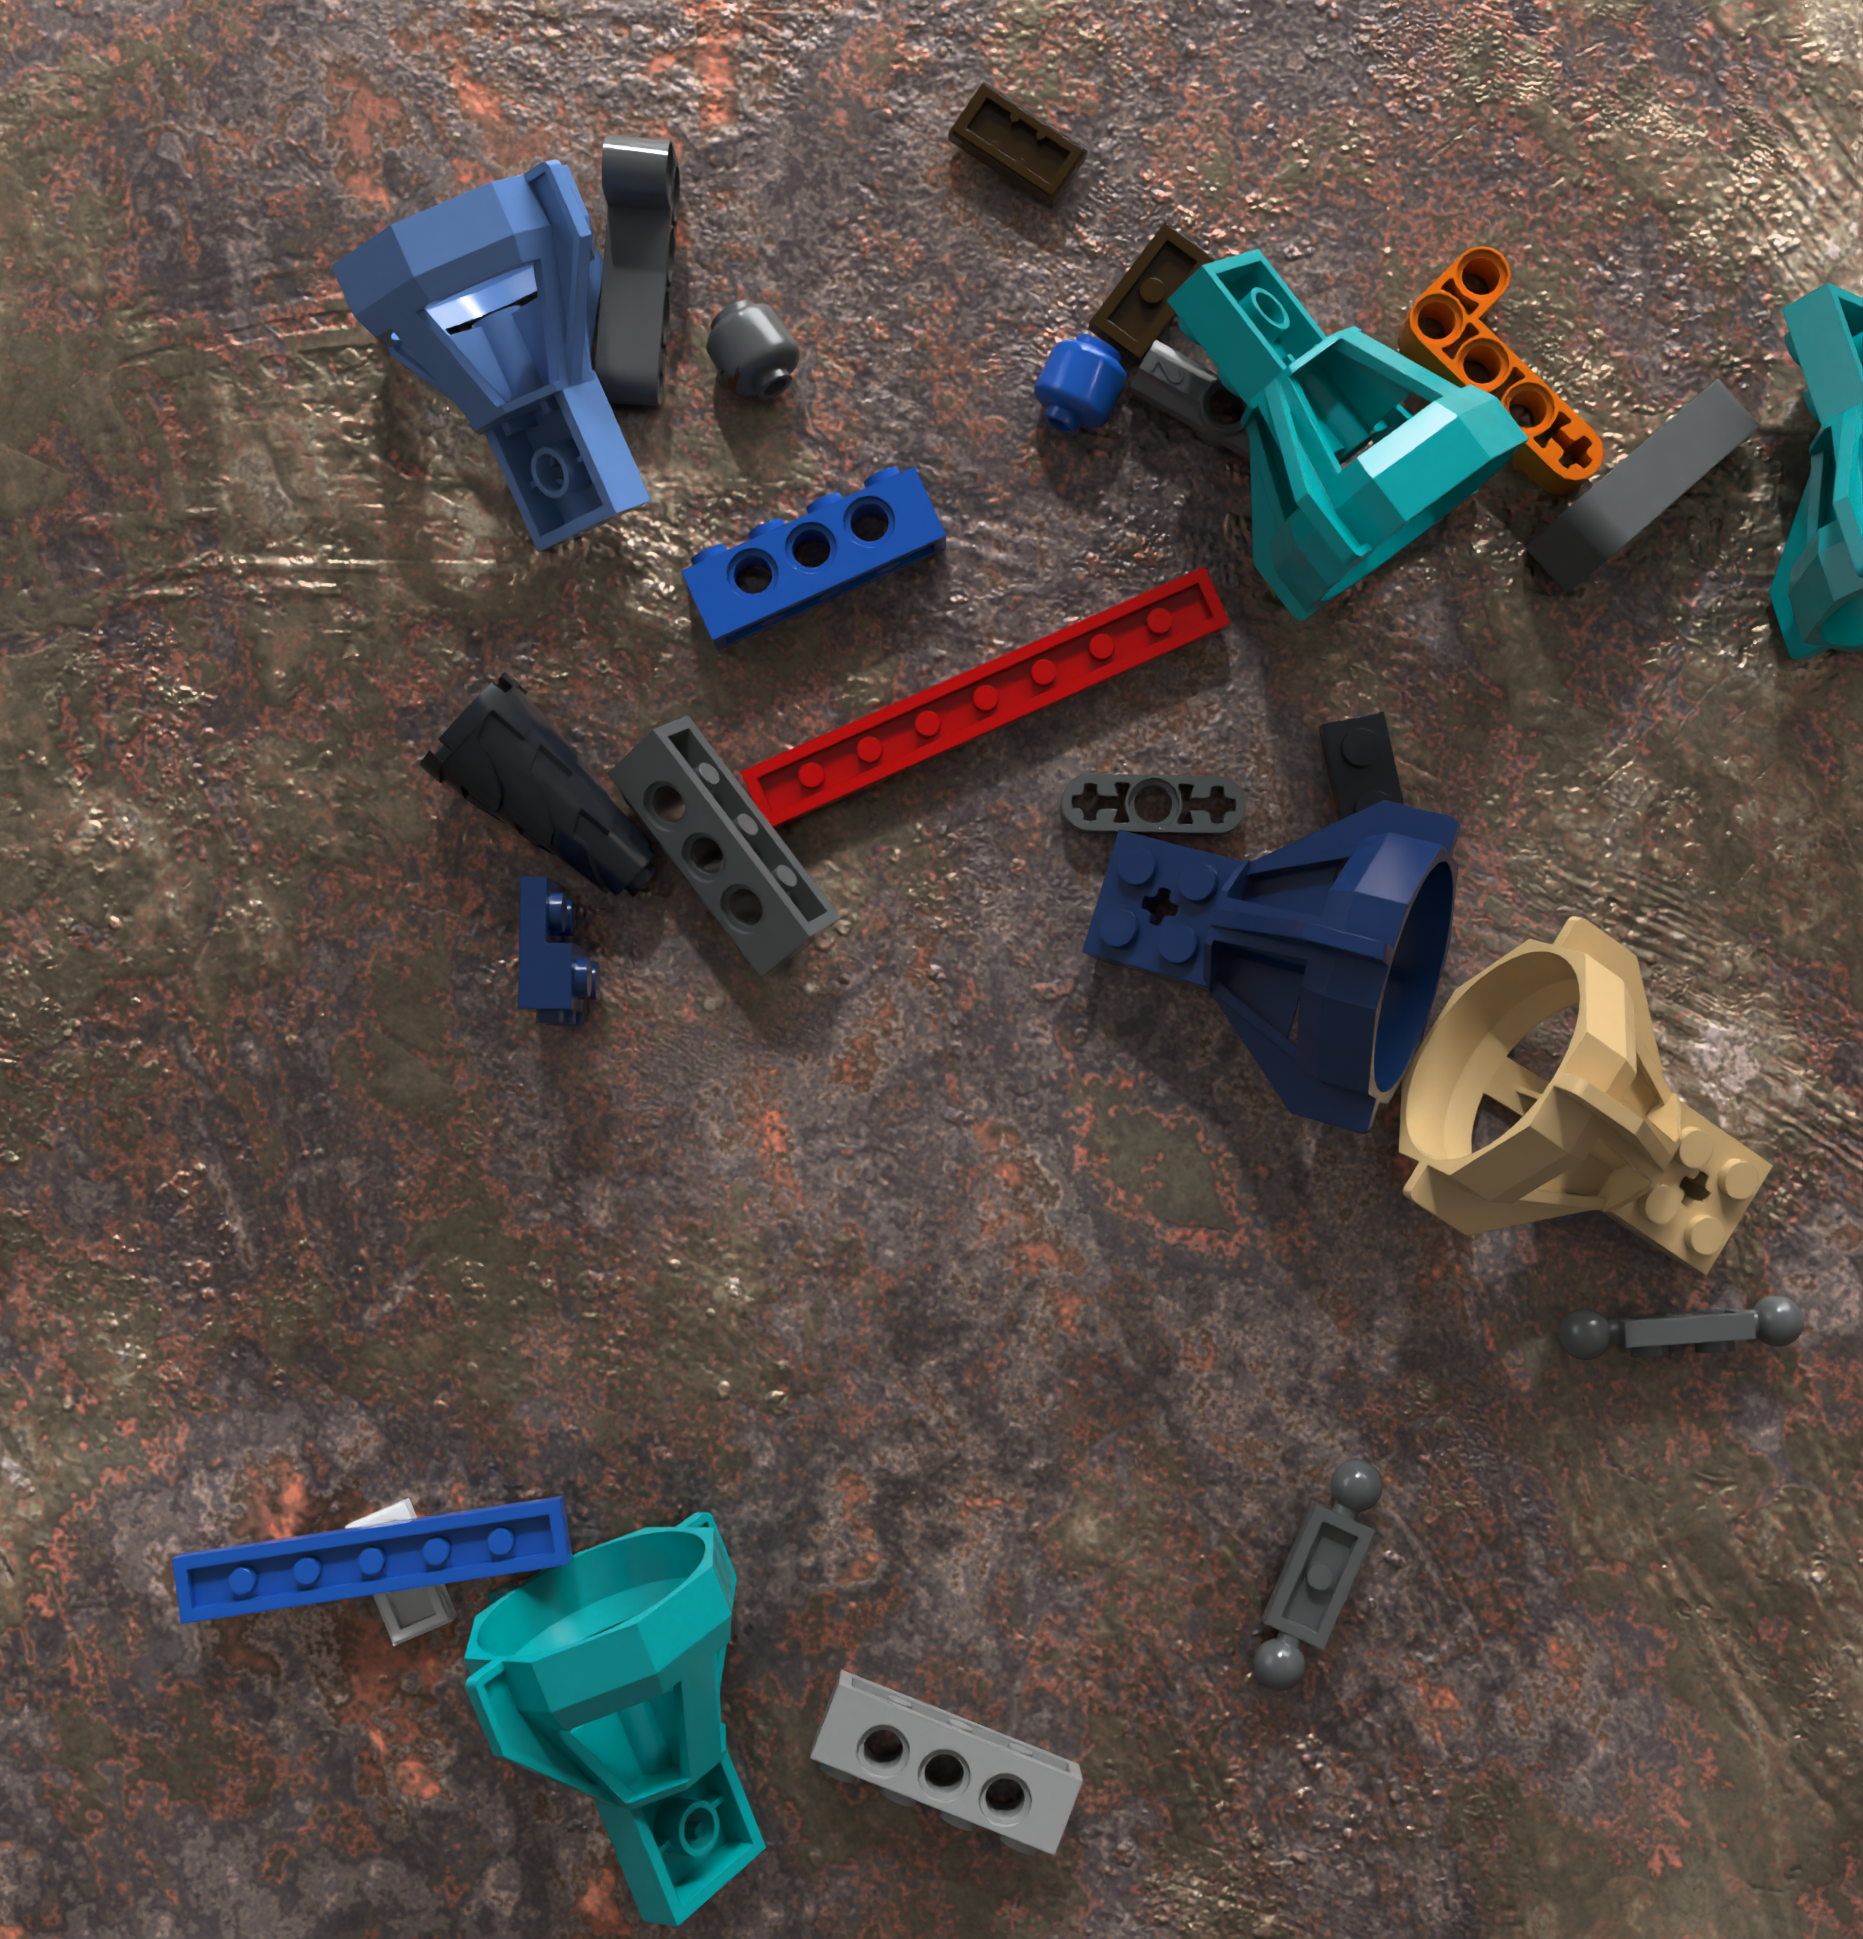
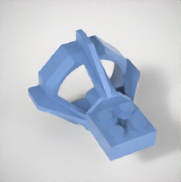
M557 159L541 162L523 175L489 182L389 225L331 265L353 316L387 346L393 358L452 400L469 419L470 423L467 425L479 435H486L538 552L573 540L651 501L595 370H592L591 351L602 281L603 262L595 246L594 227L568 165L562 166ZM538 295L536 299L523 307L519 305L508 307L531 296ZM478 320L472 325L473 329L452 335L447 332Z

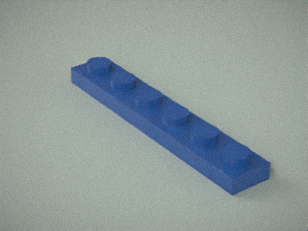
M564 1495L182 1553L172 1558L181 1624L570 1565L573 1561Z

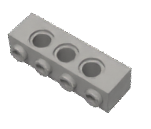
M842 1669L815 1735L810 1755L811 1759L821 1762L819 1769L834 1779L854 1783L856 1777L881 1786L880 1794L892 1802L906 1807H915L917 1801L941 1810L940 1817L957 1828L975 1831L977 1825L1001 1834V1842L1009 1848L1031 1856L1036 1855L1038 1849L1055 1856L1083 1783L1080 1764ZM888 1730L899 1737L902 1745L896 1753L890 1756H879L870 1751L866 1745V1739L876 1731ZM947 1754L955 1757L961 1763L962 1768L954 1778L939 1780L929 1774L926 1765L933 1757ZM1004 1778L1014 1780L1021 1786L1022 1792L1011 1803H996L986 1793L993 1782Z

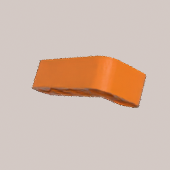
M1485 246L1470 248L1416 300L1399 328V347L1406 358L1459 388L1471 384L1497 397L1508 412L1509 406L1514 404L1523 405L1528 408L1534 415L1535 426L1531 428L1519 426L1529 440L1511 460L1546 492L1555 495L1570 494L1580 488L1596 473L1602 464L1604 455L1602 441L1597 433L1481 322L1491 312L1509 286L1511 272L1509 263L1503 254L1494 248ZM1474 274L1484 279L1488 285L1489 294L1479 295L1469 291L1463 283L1462 275ZM1427 317L1440 322L1445 331V338L1432 339L1424 335L1419 328L1418 319ZM1475 361L1484 365L1489 372L1490 382L1481 384L1469 379L1464 371L1463 363ZM1549 430L1554 435L1541 447L1537 441ZM1567 451L1576 459L1568 469L1559 462V459Z

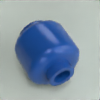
M1078 334L1075 340L1066 339L1056 343L1034 385V395L1041 406L1046 409L1043 419L1054 428L1072 435L1077 433L1079 427L1084 429L1103 427L1107 423L1126 385L1127 375L1120 365L1122 359L1120 353L1108 343L1088 334Z

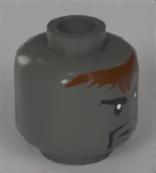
M743 300L729 305L716 315L710 326L712 331L709 334L706 349L728 389L733 394L741 397L758 395L761 399H769L782 393L792 382L790 374L797 367L800 352L796 341L777 310L767 304H754L749 300Z

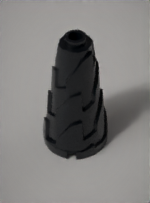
M507 671L502 673L498 679V684L496 685L492 682L441 735L438 740L443 744L442 748L436 754L429 750L421 761L420 766L440 784L444 781L478 809L509 825L533 845L556 855L605 894L610 891L617 897L624 889L630 896L634 897L658 871V868L650 862L651 858L656 854L650 848L653 843L609 798L598 778L577 757L556 726L526 696L528 692L521 687V684Z

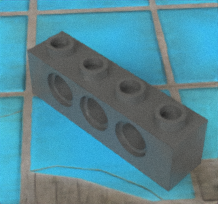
M688 715L653 729L607 773L621 791L627 805L638 813L659 841L664 854L677 865L698 893L701 903L714 914L736 943L740 955L747 962L751 963L760 977L765 976L795 958L841 919L840 915Z

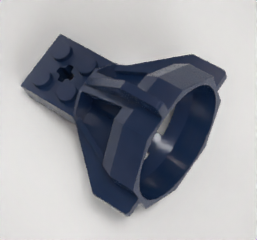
M1382 800L1252 861H1240L1119 830L1082 952L1098 961L1210 991L1290 1113L1359 1134H1367L1372 1129L1379 1103L1389 1104L1418 1051L1424 1036L1450 948L1459 868L1452 855L1459 835L1460 824L1456 818L1449 815ZM1343 868L1342 871L1340 872V874H1339L1338 877H1337V874H1338L1339 869ZM1170 897V901L1178 906V912L1175 917L1165 916L1161 925H1158L1159 918L1155 916L1156 908L1166 898ZM1299 1005L1298 1032L1296 1044L1292 1039L1289 1038V1035Z

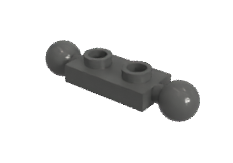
M1782 1295L1764 1297L1755 1304L1752 1310L1720 1308L1607 1316L1608 1320L1595 1310L1581 1308L1571 1311L1563 1318L1559 1326L1558 1336L1563 1349L1572 1357L1580 1360L1595 1359L1601 1356L1610 1345L1630 1348L1631 1357L1635 1358L1670 1356V1345L1694 1343L1696 1353H1727L1735 1351L1734 1340L1756 1339V1337L1770 1346L1782 1347L1789 1345L1801 1335L1804 1327V1316L1800 1307L1793 1300Z
M1349 1460L1342 1463L1335 1470L1331 1479V1491L1336 1500L1333 1509L1312 1500L1261 1619L1264 1624L1280 1630L1277 1638H1272L1262 1643L1254 1656L1255 1674L1259 1681L1269 1689L1284 1691L1293 1688L1301 1681L1305 1672V1658L1301 1651L1303 1642L1322 1650L1325 1649L1374 1536L1375 1530L1371 1526L1356 1520L1360 1512L1369 1510L1379 1501L1383 1490V1482L1379 1472L1366 1461Z

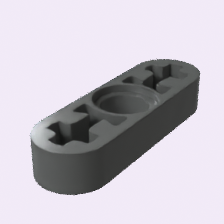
M1089 773L1077 776L1068 783L1061 797L1060 810L1063 819L1072 829L1086 834H1118V831L1122 830L1138 835L1221 836L1229 833L1241 822L1246 810V799L1242 789L1234 781L1221 776ZM1115 786H1125L1128 788L1123 801V812L1127 823H1116L1114 821L1117 809H1100L1097 811L1094 820L1088 821L1084 820L1082 809L1072 808L1071 800L1081 798L1085 787L1095 788L1096 798L1101 800H1116L1118 795ZM1145 788H1158L1168 796L1171 808L1168 817L1163 821L1149 823L1142 820L1136 813L1134 806L1135 797ZM1179 788H1190L1191 791L1187 800L1189 802L1206 801L1210 797L1211 790L1221 791L1222 801L1232 802L1233 810L1226 812L1218 824L1211 822L1209 812L1190 810L1187 813L1190 824H1179L1178 819L1182 811V796Z

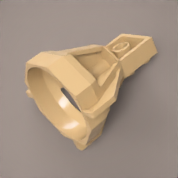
M1576 916L1570 917L1553 944L1528 939L1455 989L1402 1078L1399 1153L1417 1164L1404 1186L1403 1194L1406 1198L1464 1235L1590 1210H1600L1675 1262L1707 1276L1773 1167L1772 1164L1679 1100L1677 1094L1671 1091L1664 1078L1637 956L1587 919ZM1579 1004L1578 1018L1572 1040L1561 1065L1550 1083L1506 1057L1517 1043L1542 1021L1565 1008ZM1483 1094L1522 1117L1501 1137L1472 1153L1473 1125Z

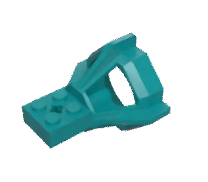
M1259 249L1202 265L1166 300L1178 315L1177 320L1182 332L1192 342L1202 346L1218 367L1217 374L1222 384L1232 394L1241 397L1247 405L1241 417L1242 427H1246L1250 440L1253 565L1298 621H1303L1312 616L1328 601L1358 583L1428 531L1455 507L1466 502L1479 491V488L1498 473L1529 440L1497 397L1471 384L1459 388L1362 333L1361 329L1355 326L1333 333L1327 337ZM1411 393H1415L1431 402V404L1414 416L1399 405ZM1372 441L1375 444L1342 470L1340 466L1342 463L1358 453L1369 442Z
M1830 283L1822 285L1782 308L1789 332L1784 336L1787 350L1792 359L1803 370L1808 388L1804 391L1806 406L1812 417L1822 426L1809 447L1808 454L1812 455L1810 475L1769 591L1788 653L1791 658L1800 661L1808 660L1831 648L1849 653L1863 651V298Z
M696 1512L676 1527H645L573 1554V1561L570 1565L541 1569L520 1585L502 1584L488 1593L490 1606L475 1616L464 1656L471 1674L465 1683L466 1691L493 1756L591 1797L596 1804L643 1921L675 1927L684 1922L766 1849L726 1748V1724L721 1721L720 1686L726 1647L731 1641L732 1608L737 1576L715 1520L709 1512Z

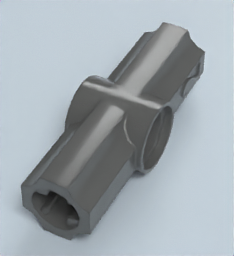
M1155 340L1127 391L1193 428L1197 437L1205 444L1213 447H1227L1250 460V440L1246 427L1243 428L1241 417L1247 408L1243 399L1232 394L1222 384L1218 374ZM1214 400L1230 402L1238 412L1239 421L1227 425L1219 423L1212 417L1209 411V403Z

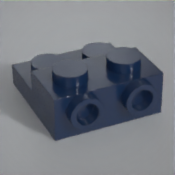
M520 876L518 1009L535 1012L536 1023L557 1026H584L585 1014H589V1000L599 999L600 966L599 962H591L589 950L573 943H565V936H574L575 899L566 898V888L548 877Z

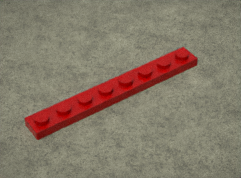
M1204 566L740 772L753 802L772 827L776 829L1227 629L1231 623Z

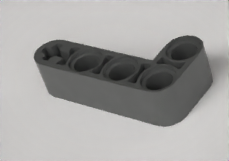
M606 135L602 151V188L608 204L595 372L609 403L661 406L665 382L679 211V164L671 139Z
M1716 379L1526 545L1525 548L1560 588L1568 594L1736 448L1760 424L1719 379Z

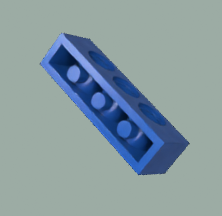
M915 466L901 473L898 467L881 470L864 481L865 489L845 498H842L839 492L828 494L806 507L807 515L787 524L784 523L782 518L767 521L748 533L749 541L728 550L724 544L715 545L694 555L690 560L693 566L681 570L717 651L945 550L946 534ZM868 515L880 517L886 522L888 529L884 536L876 541H863L856 537L852 531L855 523L860 518ZM809 541L821 542L830 549L829 557L818 567L809 568L802 566L795 559L796 552L801 545ZM750 567H763L772 574L769 586L760 593H746L738 587L740 575Z

